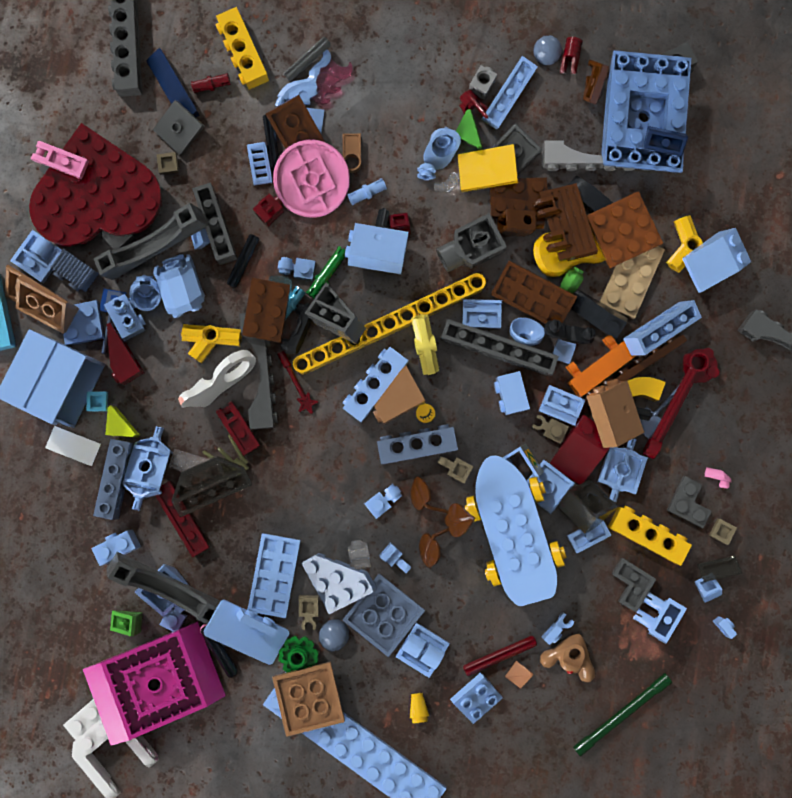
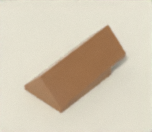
M10 265L6 266L5 297L16 302V309L63 334L66 333L79 308Z

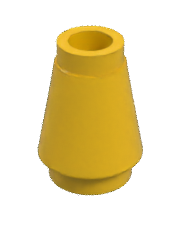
M423 693L411 694L410 718H412V723L428 722L427 716H429Z

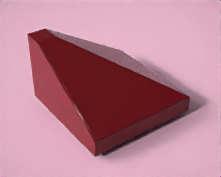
M408 213L389 215L391 229L409 232L408 235H411Z

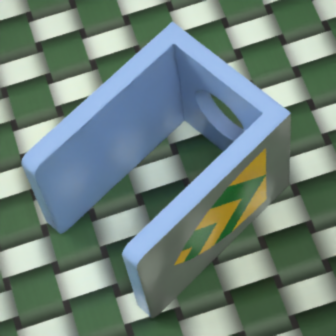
M526 443L503 457L512 463L509 457L520 451L536 478L544 473Z

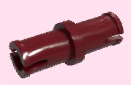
M228 72L213 77L209 75L205 79L191 81L194 94L206 90L214 91L215 88L231 85Z

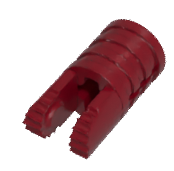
M577 37L566 38L560 73H566L569 61L572 62V74L577 73L580 51L583 44L582 39Z

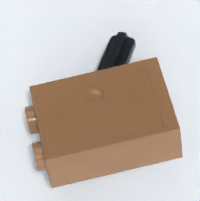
M618 379L608 381L607 386L596 387L593 389V393L586 396L603 448L618 447L644 433L640 419L649 421L653 417L651 410L635 406L628 381L619 382Z

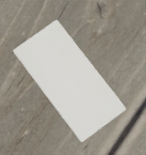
M54 426L45 448L92 466L101 444Z

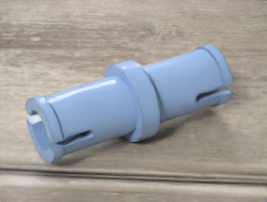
M380 178L369 185H362V188L347 194L350 203L354 205L366 198L368 200L371 199L373 195L387 190L383 179Z

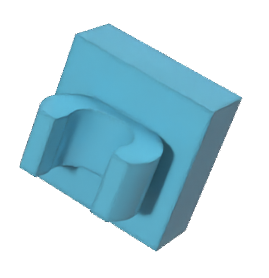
M87 392L86 411H108V392Z

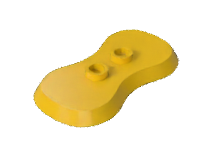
M543 234L534 243L533 251L536 264L546 276H561L573 266L581 263L596 264L605 261L595 237L597 254L560 262L557 253L564 250L549 253L546 247L550 244L561 242V239L545 242L543 239L545 234Z

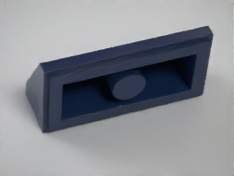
M648 126L643 148L683 156L688 136L685 133Z

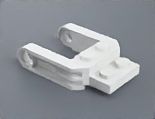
M93 699L63 726L75 739L73 742L72 758L105 798H116L121 794V791L119 792L117 786L110 779V774L92 754L95 749L108 739ZM142 735L126 741L128 746L147 767H152L159 760L155 750Z

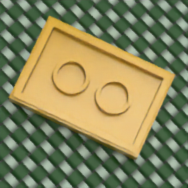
M514 144L458 154L462 192L519 183Z

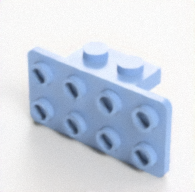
M221 600L204 629V635L271 665L289 636V631L276 624L272 619L259 616L251 609L247 608L246 610L227 600Z

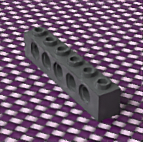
M111 0L108 11L109 16L112 18V23L109 24L110 34L113 42H110V49L113 54L111 68L114 72L112 87L120 97L142 95L138 0H125L123 3H119L121 0ZM127 17L125 21L120 22L122 18ZM128 35L126 39L121 40L123 36ZM124 54H129L126 58H122ZM125 72H130L128 76L122 77Z
M449 319L446 321L440 339L441 341L549 377L553 375L559 357Z

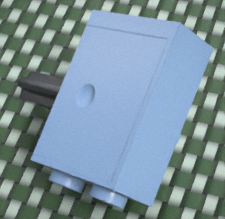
M386 208L379 209L375 226L355 223L354 230H350L348 241L351 244L346 247L345 257L348 258V266L401 274L409 232L386 228L389 211Z

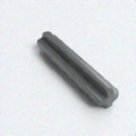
M322 37L284 72V76L289 81L296 78L331 46L329 40L326 37Z

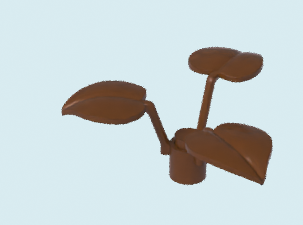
M416 476L410 493L413 506L417 510H423L425 506L427 509L448 514L445 517V523L448 528L433 534L432 537L429 533H425L420 539V556L424 564L431 568L439 561L441 552L439 543L435 538L448 531L454 537H461L471 527L476 518L468 513L459 503H453L449 510L430 506L428 504L431 499L429 487L421 477Z

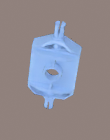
M156 426L153 437L134 443L122 483L126 489L134 494L135 500L132 507L134 510L140 511L144 498L162 494V491H160L169 456L173 454L161 442L164 430L162 427ZM149 462L150 468L143 472L141 469L143 463Z

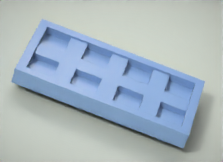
M262 533L248 609L259 614L287 618L301 540Z

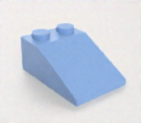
M736 228L716 233L682 258L698 293L732 276L751 263Z

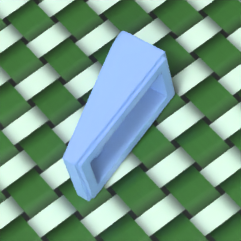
M266 142L248 144L247 149L254 186L273 183ZM259 158H264V159H265V160H263V161L254 162V159H259ZM266 166L265 169H255V167ZM265 173H267V176H266V177H259V178H257V176H256V175H259V174H265Z

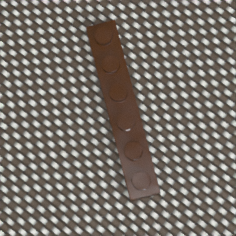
M683 334L679 337L673 336L666 341L667 344L662 348L658 346L650 352L651 355L647 358L643 355L635 360V366L629 369L626 366L618 372L619 376L615 379H618L619 382L629 380L685 343L687 339ZM612 376L602 382L603 386H607L608 381L614 380ZM593 389L587 392L586 395L593 393ZM586 397V398H585V403H586V405L588 406L589 403H588V400H587V397Z

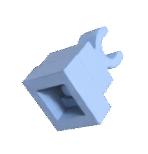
M391 542L379 555L391 567L396 564L406 574L411 569V566L400 558L402 552Z

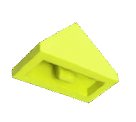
M110 405L108 407L105 435L134 438L140 436L116 406Z

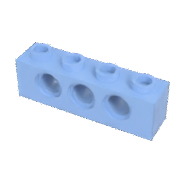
M694 300L681 301L623 339L631 356L646 355L702 317Z
M391 347L388 350L383 349L378 356L380 359L376 365L372 364L367 370L368 376L365 380L360 379L354 387L356 389L355 393L352 396L349 394L343 401L345 405L343 409L361 423L372 411L374 405L401 369L408 364V360ZM389 364L392 370L390 373L384 374L380 370L381 366ZM372 379H377L380 382L377 389L369 387V382ZM365 394L368 397L366 404L362 405L357 402L359 395Z

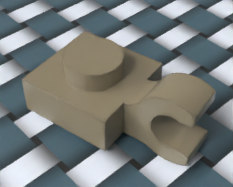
M440 456L437 462L449 469L447 475L465 484L473 469L472 465L457 457L452 462Z

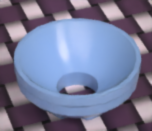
M530 318L514 319L510 325V335L515 342L534 346L539 344L544 338L545 330L542 325Z

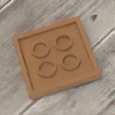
M331 661L272 677L286 737L345 722Z

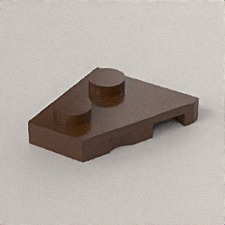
M589 59L588 66L592 67L591 76H586L583 100L597 104V101L602 96L604 81L607 80L609 75V66Z

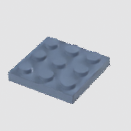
M379 573L373 580L377 590L357 600L343 618V621L389 657L424 613L425 609Z

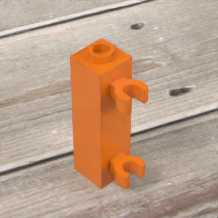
M608 335L602 341L610 351L581 372L574 362L565 367L573 376V379L567 382V384L576 396L582 397L635 357L631 356L625 341L617 344L615 339Z

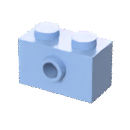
M128 530L119 535L113 533L105 537V542L91 549L99 566L110 563L116 552L126 555L140 548L141 545L134 531Z

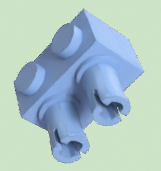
M125 294L104 304L124 341L146 331L143 327L146 324L141 314H136L134 309L137 307L134 306L131 298L128 299Z
M648 592L643 603L659 611V616L654 618L639 608L637 611L638 615L635 614L633 620L649 628L648 634L667 644L687 608L670 598L663 601L651 592Z

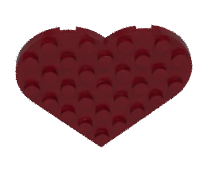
M81 123L62 150L89 161L83 178L79 179L49 167L34 188L29 203L30 217L36 230L52 243L61 246L84 244L92 240L101 230L115 236L142 232L157 218L162 205L160 184L149 168Z

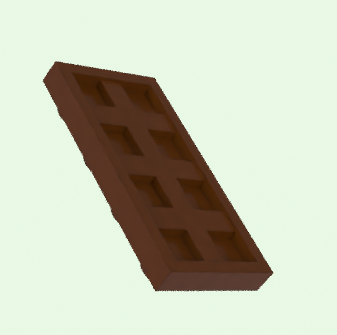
M510 260L491 293L492 296L545 324L554 319L563 323L577 298L575 294Z

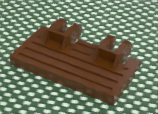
M577 183L539 192L540 199L534 201V207L542 208L551 205L550 208L536 213L538 219L547 218L551 232L545 234L543 239L545 242L561 239V242L548 245L546 247L547 251L553 253L564 250L557 253L559 262L597 254V246Z

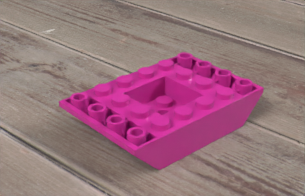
M198 622L83 669L110 745L132 740L208 707L226 696L204 637L200 633ZM158 679L161 684L160 688L151 690L148 686L149 681Z

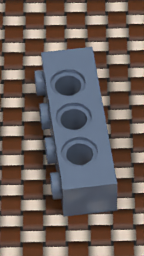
M449 424L437 426L438 430L435 431L425 428L418 430L419 434L411 435L410 431L399 433L400 437L392 438V435L380 437L381 441H377L381 465L457 451L454 427L449 428ZM433 435H438L441 438L439 446L431 444L430 439ZM420 439L423 444L422 448L419 450L413 449L411 446L412 440ZM394 443H402L404 449L401 453H395L392 450Z
M110 439L93 516L110 520L119 519L125 493V487L122 483L134 443Z

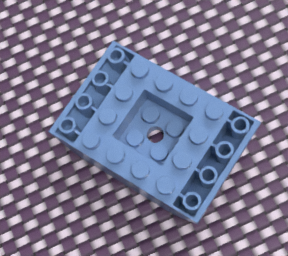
M613 51L607 80L601 150L604 166L676 173L683 172L684 153L683 156H678L643 147L648 126L686 134L692 58ZM639 114H646L648 121L642 122L639 119Z

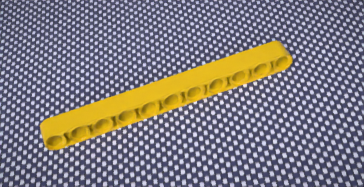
M478 273L470 275L364 325L366 330L361 335L359 344L352 345L350 341L338 337L297 356L293 361V367L299 374H308L412 325V319L406 321L402 318L404 312H410L413 317L426 314L432 316L463 301V299L479 294L484 289L486 280L483 275ZM476 279L482 285L479 288H475L471 282ZM462 288L464 295L457 296L454 293V289ZM445 296L447 302L445 304H439L437 302V297ZM421 304H427L430 307V310L428 312H422L420 311L419 306ZM387 320H393L395 326L388 329L384 326V323ZM368 329H377V335L375 337L368 336ZM334 345H342L343 350L340 353H334L332 351ZM319 352L325 354V359L321 362L315 360V355ZM302 360L308 363L304 370L298 369V363Z

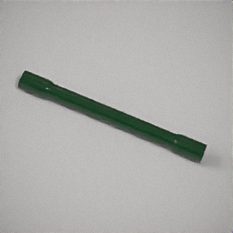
M665 673L661 675L646 690L599 728L573 746L578 755L581 757L595 743L642 705L673 683Z

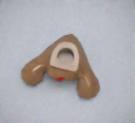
M573 634L567 637L557 646L544 651L540 656V663L545 668L553 667L558 660L561 667L568 674L578 673L580 680L584 682H591L595 678V669L591 663L586 643L580 634Z

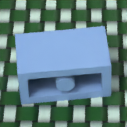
M520 371L496 378L494 388L496 394H500L501 401H499V407L501 412L505 413V416L530 409Z

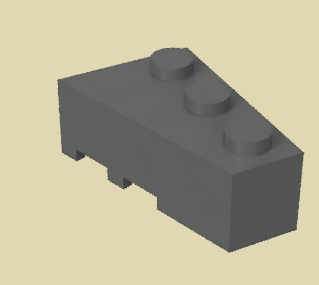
M327 282L305 312L317 326L354 344L357 343L366 330L363 323Z

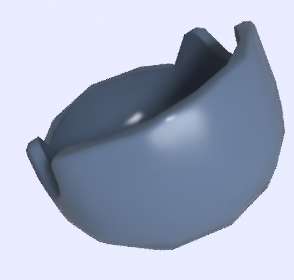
M551 35L538 39L533 48L534 57L542 65L554 64L559 60L562 53L561 43Z
M339 619L327 621L319 631V642L323 648L331 652L341 650L349 640V628L346 623Z

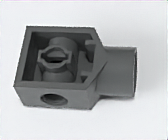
M490 213L456 229L453 240L436 248L443 267L449 273L462 265L472 269L504 253L507 246Z

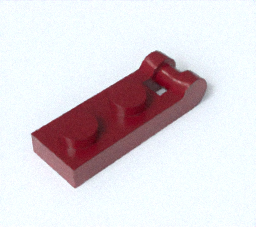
M233 401L228 402L226 407H220L216 410L217 415L243 456L261 446ZM232 412L234 416L228 420L226 415Z

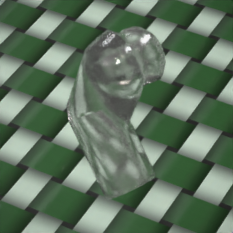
M453 172L449 174V178L445 182H434V192L453 191L459 184V175Z

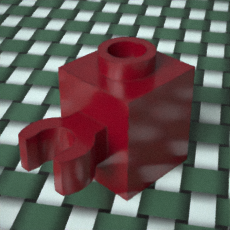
M269 193L258 202L253 211L269 227L284 213L283 202L277 196L273 198Z

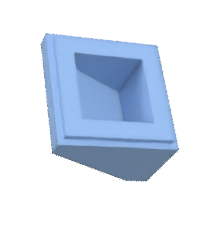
M557 339L552 354L559 356L557 361L570 364L576 344Z
M712 573L694 582L705 603L722 595V588Z

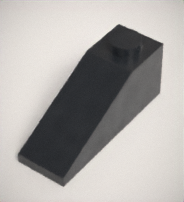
M577 289L574 293L577 298L571 309L598 329L617 339L627 324V317Z

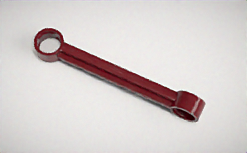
M697 352L689 356L687 360L689 368L655 432L647 441L642 454L651 459L658 455L663 444L662 442L699 372L706 370L709 366L710 361L705 353ZM696 355H700L705 361L702 369H695L692 365V359Z

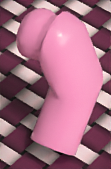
M706 467L705 477L720 480L719 486L721 488L728 489L730 487V483H732L731 478L724 471Z

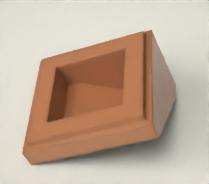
M515 661L505 677L519 688H522L534 674L518 661Z

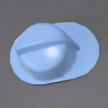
M448 127L435 130L423 155L424 162L432 164L436 170L446 167L461 144V137L458 132Z

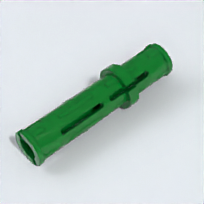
M337 247L320 274L314 277L315 281L306 291V294L315 299L326 282L329 284V279L345 258L346 250L341 249L342 247Z

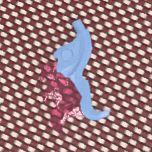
M325 50L322 53V59L309 71L307 79L293 81L282 88L277 95L278 99L275 106L278 107L298 94L305 105H310L311 99L318 104L329 103L331 101L330 98H324V96L341 90V87H335V84L340 80L347 79L351 75L353 70L351 62H349L347 67H340L331 59L329 50Z

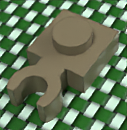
M537 415L536 418L541 420V426L533 424L532 428L544 430L542 436L561 444L569 426L552 418L548 423L543 416Z
M299 595V617H305L301 625L302 630L306 629V623L308 622L313 625V630H315L317 620L314 617H319V595Z

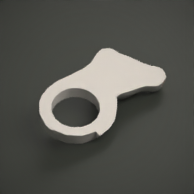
M240 350L227 356L216 367L211 380H204L202 378L190 390L184 391L179 396L178 400L181 407H206L210 405L221 393L239 382L253 369L256 357L248 350ZM242 362L235 370L227 373L234 365Z

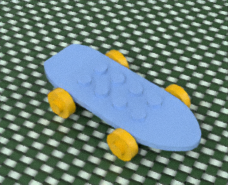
M496 455L486 458L482 463L476 480V497L473 495L466 498L467 505H465V509L476 518L474 522L482 520L494 560L486 562L487 569H485L487 580H491L493 586L502 584L508 597L516 605L524 606L554 596L557 587L555 564L557 568L565 566L564 559L567 558L564 547H560L558 541L550 543L551 551L549 549L534 498L536 503L545 501L543 495L546 493L544 483H539L538 477L529 478V487L525 477L512 463Z

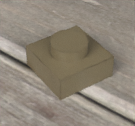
M176 152L157 154L160 175L179 173Z
M717 518L709 536L729 545L737 527Z

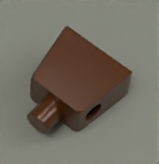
M506 209L497 218V229L502 237L529 236L536 229H544L545 224L544 218H536L535 211Z

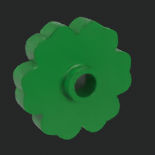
M294 635L288 638L284 643L285 647L279 650L278 660L284 664L283 670L285 672L311 667L318 662L319 651L313 648L314 641L307 636H303L300 639ZM296 653L301 654L302 658H297Z

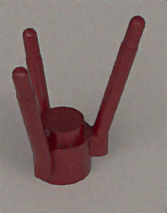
M468 90L460 96L459 99L462 103L459 106L464 114L467 109L473 110L477 108L486 119L488 118L485 112L488 107L472 90Z

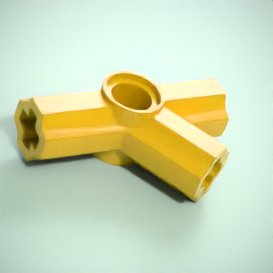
M691 215L674 221L681 246L666 263L672 270L678 273L685 267L682 258L693 251L688 247V242H694L695 249L703 244L702 239L696 232Z
M183 324L181 332L182 341L196 342L188 354L200 363L205 361L216 344L240 346L242 342L241 329ZM216 331V337L213 340H209L208 333Z

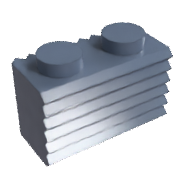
M65 249L61 251L50 266L55 271L53 275L62 281L64 278L69 280L70 283L68 285L76 291L81 289L86 292L99 275L98 272Z

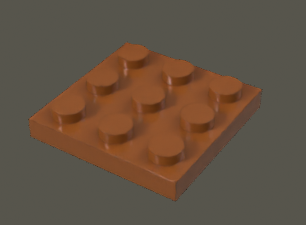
M639 191L587 215L591 231L609 269L663 244Z

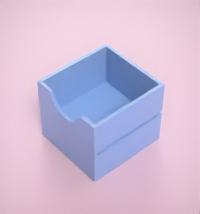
M29 329L0 385V400L52 425L61 423L74 428L87 403V392L93 391L106 364Z

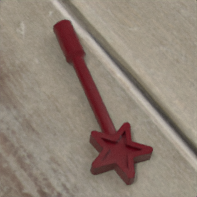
M279 352L277 355L283 367L287 369L301 398H297V401L301 404L298 411L302 412L307 409L313 414L312 406L317 404L318 401L311 400L309 392L305 396L290 367L291 364L285 352Z

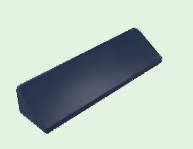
M161 48L157 49L146 62L170 103L172 104L177 100L195 117L200 116Z

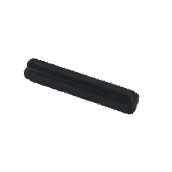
M265 114L263 115L269 164L271 170H274L279 158L275 130Z
M253 234L248 236L227 280L229 286L233 288L238 286L258 244L259 238Z
M204 626L201 628V634L229 678L235 676L237 669L220 642L204 635V629L206 628Z

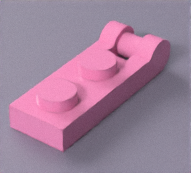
M37 142V150L35 154H32L31 160L79 179L83 178L89 163L87 159L44 142ZM45 151L48 152L46 158L43 157Z

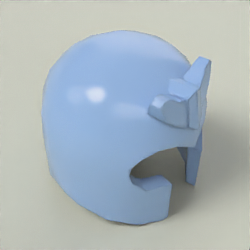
M136 276V280L130 287L131 301L135 307L142 311L153 310L159 305L161 300V293L153 276Z

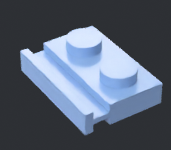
M463 299L462 324L473 328L501 329L502 300Z
M549 385L538 412L575 426L585 399Z

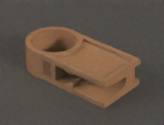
M361 133L343 134V158L346 161L349 157H355L359 161L356 168H348L349 173H356L361 168Z

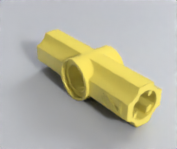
M428 314L417 315L411 319L415 334V348L420 358L423 375L435 374L439 372V365L436 356V341L431 331Z

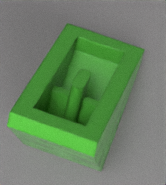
M468 109L456 132L460 135L461 141L482 150L483 145L471 109Z
M112 611L110 630L127 636H135L141 633L143 613Z

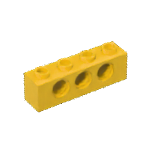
M237 7L216 15L218 23L215 25L219 34H224L226 40H223L227 52L231 50L233 54L230 58L234 67H239L241 73L238 76L242 85L246 84L248 90L268 82L269 79ZM231 31H238L235 35H230ZM245 47L242 52L237 51L238 48ZM246 64H253L251 68H244Z
M624 506V508L617 507L607 528L674 564L682 565L692 546L687 542L688 539L678 533L674 536L669 533V528L661 524L659 526L652 524L653 520L647 516L642 515L639 517L635 515V510L628 506ZM634 519L637 527L634 530H630L629 522ZM649 529H652L654 532V536L652 539L648 540L646 537V532ZM667 538L671 540V546L668 549L664 547V541Z

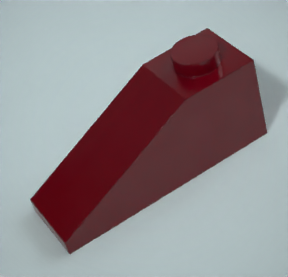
M108 323L110 367L113 371L111 375L117 383L120 382V384L127 385L145 372L127 343L120 336L116 326Z

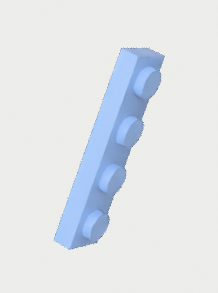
M522 56L487 109L486 114L488 118L486 119L483 116L481 120L497 130L538 66Z

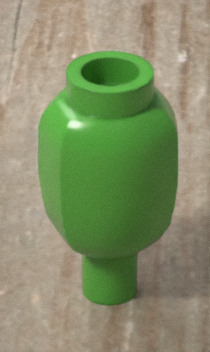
M576 266L573 269H569L564 275L560 287L574 293L583 281L584 271Z

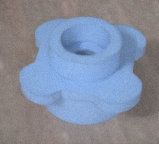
M424 163L417 169L419 172L417 177L419 179L431 180L436 178L434 174L436 169L432 164Z

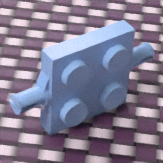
M637 439L629 440L626 448L610 447L607 451L597 482L608 485L612 489L610 501L617 502L619 492L637 493L648 457L633 451Z

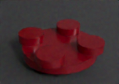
M711 348L696 349L683 356L684 374H686L689 368L687 360L691 354L702 352L709 358L708 368L699 372L694 384L707 382L719 375L717 360ZM696 355L692 359L693 367L695 369H702L704 367L705 361L703 357Z

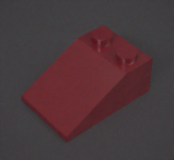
M585 415L580 416L576 425L573 426L549 463L580 486H582L609 450V448H603L595 422Z

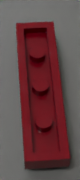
M168 481L161 485L160 491H162V494L155 496L192 558L210 548L209 543L172 482Z

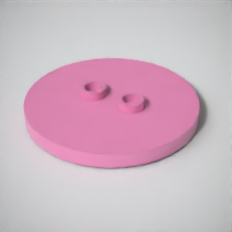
M303 140L289 146L280 155L274 168L273 182L278 198L287 209L303 217L316 218L330 214L342 204L349 190L350 174L345 159L333 146L319 140Z

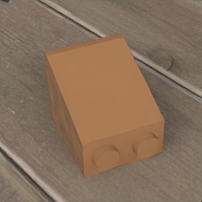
M407 366L401 369L374 405L375 411L373 414L378 423L383 422L386 425L425 403V399Z

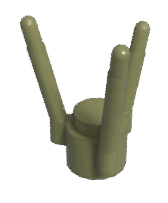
M228 434L240 460L238 458L233 460L221 447L218 448V451L230 463L228 466L205 450L203 454L228 471L231 476L235 475L238 478L249 468L246 465L248 461L244 458L231 435Z

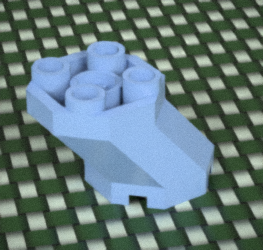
M183 254L165 259L162 262V267L159 268L158 265L154 267L153 274L157 280L168 314H172L173 318H178L185 312H194L202 308L201 303L204 302L205 294L201 288L190 254H187L186 258Z

